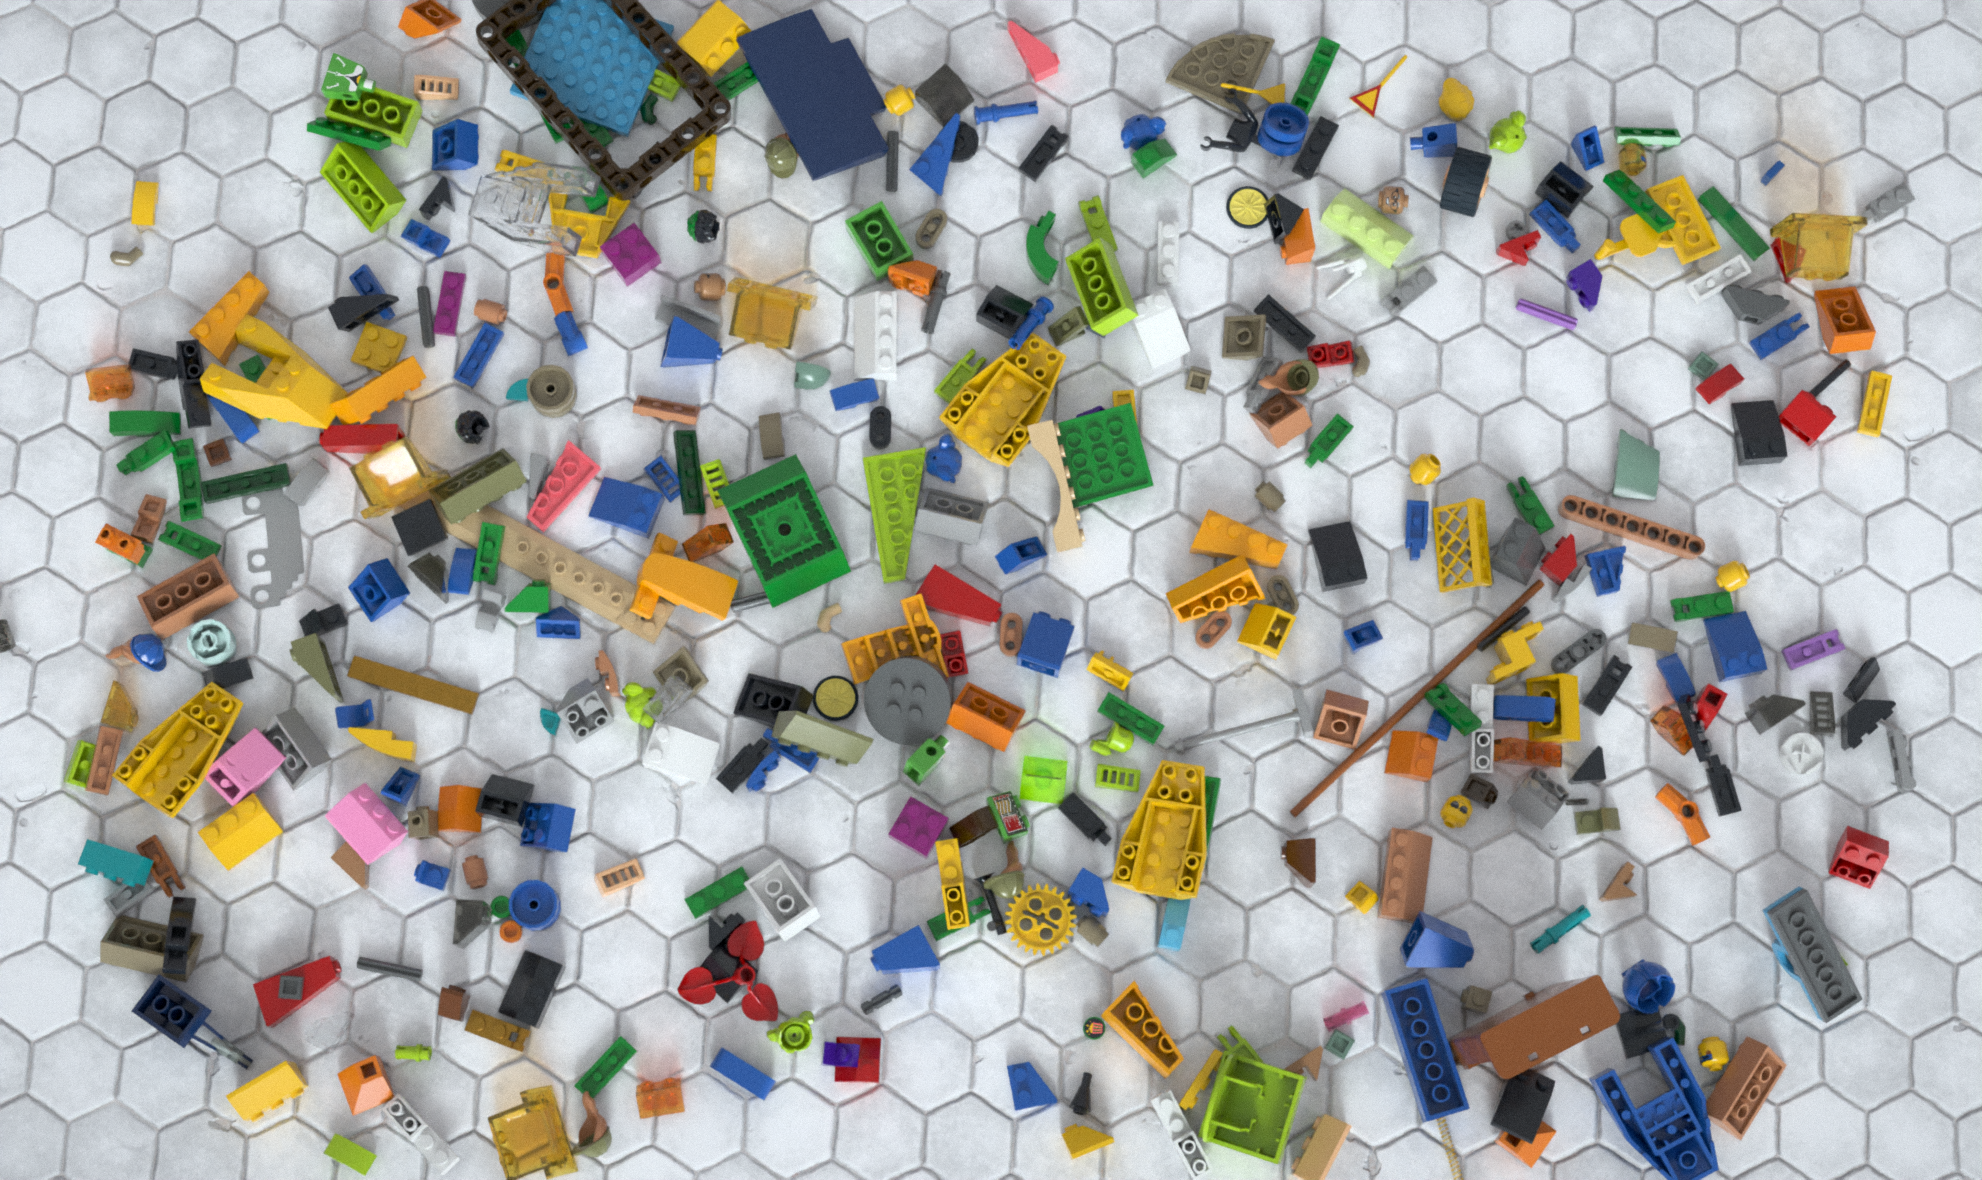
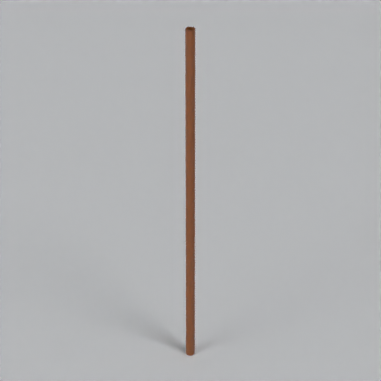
M1538 579L1289 811L1291 815L1296 818L1411 711L1425 697L1427 691L1433 690L1477 649V645L1505 623L1545 584Z

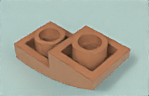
M598 650L599 657H595L596 670H600L602 676L609 675V678H605L606 691H610L612 697L621 696L615 669L605 652Z

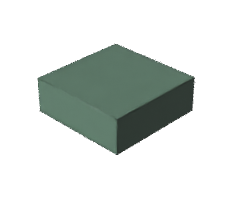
M1701 351L1688 370L1705 381L1719 363Z
M1335 1029L1324 1049L1344 1060L1355 1040Z

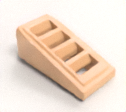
M414 75V96L416 100H458V78ZM422 84H425V91L421 90ZM430 84H434V92L430 91ZM439 84H443L442 92H439ZM448 84H452L451 93H447Z
M637 858L599 872L594 877L602 898L645 879ZM631 866L636 876L632 878L628 869ZM622 870L624 871L625 876L627 878L626 881L623 880L622 875L620 873V871ZM615 874L619 884L615 885L611 875ZM604 878H607L610 887H606Z

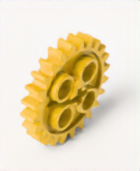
M1037 883L1036 890H1033L1028 885L1027 893L1021 890L1020 898L1017 896L1013 897L1016 902L1015 904L1008 903V907L1012 911L1005 912L1006 916L1011 917L1010 920L1005 921L1006 925H1011L1007 933H1014L1011 941L1018 939L1017 948L1024 945L1025 953L1029 949H1033V956L1037 954L1038 950H1041L1042 956H1045L1046 950L1054 954L1053 947L1055 946L1062 950L1060 943H1069L1066 935L1072 937L1074 935L1069 928H1076V924L1071 923V920L1076 919L1077 915L1070 914L1075 907L1067 906L1071 899L1063 900L1065 892H1061L1059 895L1056 894L1057 887L1049 891L1048 884L1045 885L1044 889H1041L1039 883ZM1034 899L1039 900L1042 905L1037 911L1029 907L1030 901ZM1052 909H1058L1061 912L1062 917L1059 920L1050 918L1049 912ZM1023 910L1036 917H1040L1041 914L1044 915L1045 921L1059 926V929H1054L1043 922L1041 925H1038L1037 919L1023 914ZM1027 919L1031 921L1032 928L1028 931L1022 930L1020 928L1022 920ZM1049 929L1052 932V938L1043 940L1040 937L1041 930Z

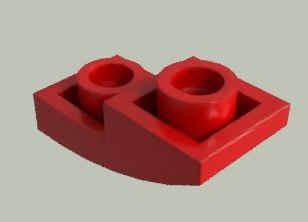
M1350 340L1330 345L1323 343L1307 347L1308 359L1317 368L1355 363L1352 342Z
M1729 364L1698 385L1696 391L1708 404H1711L1722 398L1727 391L1740 385L1745 378L1732 364Z
M960 630L940 634L943 660L949 677L969 674Z

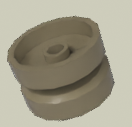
M556 365L541 366L534 370L528 379L526 386L527 395L535 410L541 415L550 418L562 417L575 406L577 389L570 374L562 367Z

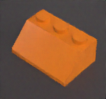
M967 682L952 706L947 724L991 745L995 749L1005 752L1026 710Z

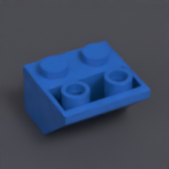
M529 803L525 813L526 818L521 833L520 846L552 852H567L576 809L556 803Z
M1082 867L1067 895L1070 896V901L1081 907L1083 904L1088 907V912L1095 917H1106L1109 912V905L1102 879Z

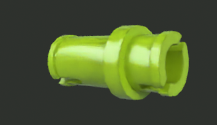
M417 1044L416 1046L397 1045L395 1050V1058L397 1060L414 1059L416 1062H421L422 1060L430 1061L432 1057V1047L423 1046V1044Z

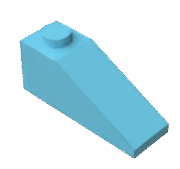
M1167 899L1157 947L1180 951L1191 899Z

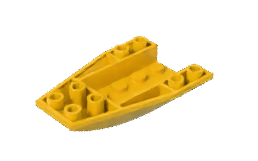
M1032 332L1019 350L1010 348L965 383L939 418L957 439L990 462L1010 467L1030 440L1027 426L1040 422L1067 356Z
M210 682L140 740L112 776L157 810L170 818H174L202 784L231 732L243 702L215 683Z
M1162 760L1121 839L1111 882L1143 894L1178 900L1197 898L1207 856L1205 767Z

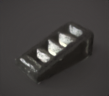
M1810 691V734L1832 736L1835 734L1832 692ZM1816 698H1827V702H1816ZM1817 706L1827 707V710H1817ZM1817 715H1827V719L1818 718ZM1818 723H1827V727L1818 726Z

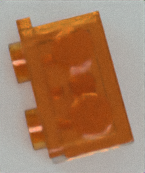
M130 364L92 368L85 371L90 390L89 401L104 402L111 398L123 400L132 396L135 384Z
M669 1077L660 1082L645 1081L637 1085L636 1099L640 1119L685 1112L681 1079Z

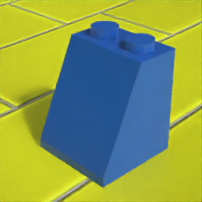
M1039 611L1037 614L1033 612L1017 656V665L1058 678L1075 626L1071 625L1072 622L1067 619L1059 618V620L1050 618L1051 615Z
M1419 911L1400 946L1405 966L1464 968L1465 964L1470 962L1474 955V948L1466 931Z
M919 925L871 951L873 957L870 960L876 972L881 970L883 975L940 969V963Z

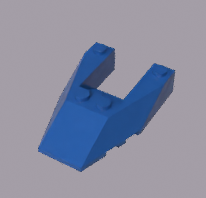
M1666 1036L1647 1047L1670 1090L1637 1108L1634 1107L1614 1069L1607 1068L1589 1078L1599 1099L1626 1141L1667 1180H1701L1719 1170L1714 1141H1712L1710 1119L1707 1114L1706 1098L1673 1037Z

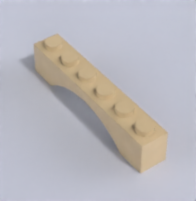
M1053 420L1028 425L1032 447L1049 462L1059 483L1061 496L1060 511L1052 531L1057 553L1083 547L1082 542L1086 540L1083 528L1078 529L1077 521L1081 520L1078 507L1073 508L1072 500L1076 499L1073 486L1068 487L1067 479L1071 478L1068 465L1063 466L1062 458L1066 457L1063 444L1058 445L1057 436H1061L1058 423L1053 424Z

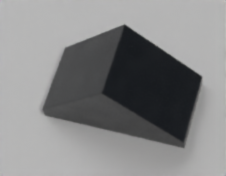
M1597 746L1569 779L1568 783L1571 785L1597 783L1606 779L1603 750L1600 746Z

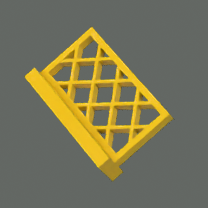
M1473 497L1466 499L1464 502L1433 508L1439 591L1445 593L1476 586L1485 587L1492 585L1485 501ZM1463 507H1467V515L1462 520L1457 514ZM1447 511L1450 514V517L1448 518L1446 523L1443 524L1441 522L1440 512ZM1454 519L1461 523L1455 533L1449 529ZM1465 527L1469 530V536L1466 541L1459 537ZM1446 531L1452 535L1447 545L1442 542V536ZM1456 539L1463 544L1457 554L1450 549ZM1468 548L1471 551V557L1468 562H1465L1461 556ZM1449 552L1454 558L1447 566L1444 563V557ZM1458 561L1464 565L1459 575L1452 570ZM1468 569L1473 573L1472 582H1466L1462 579ZM1451 573L1456 579L1451 586H1446V578Z

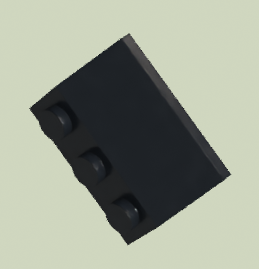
M525 950L498 1012L539 1029L566 967Z

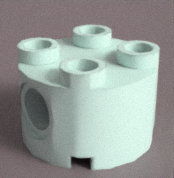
M212 619L202 620L191 628V632L187 637V646L191 655L208 667L224 665L236 655V637L228 627L219 621Z

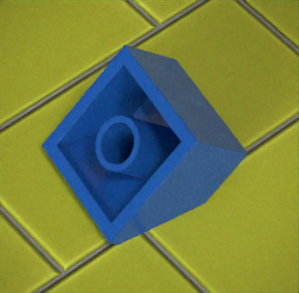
M456 119L432 130V170H467L478 165V125Z
M388 558L368 564L348 587L370 622L376 621L399 606L410 594Z

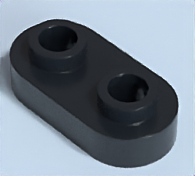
M877 406L870 413L869 439L875 449H885L891 442V412L884 406ZM882 413L885 417L878 419L877 415ZM878 434H882L884 438L882 440H878L876 436Z

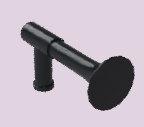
M994 873L973 879L982 886L991 911L993 921L988 922L987 929L989 931L996 930L997 935L1007 933L994 893L991 889H984L983 883L991 878Z

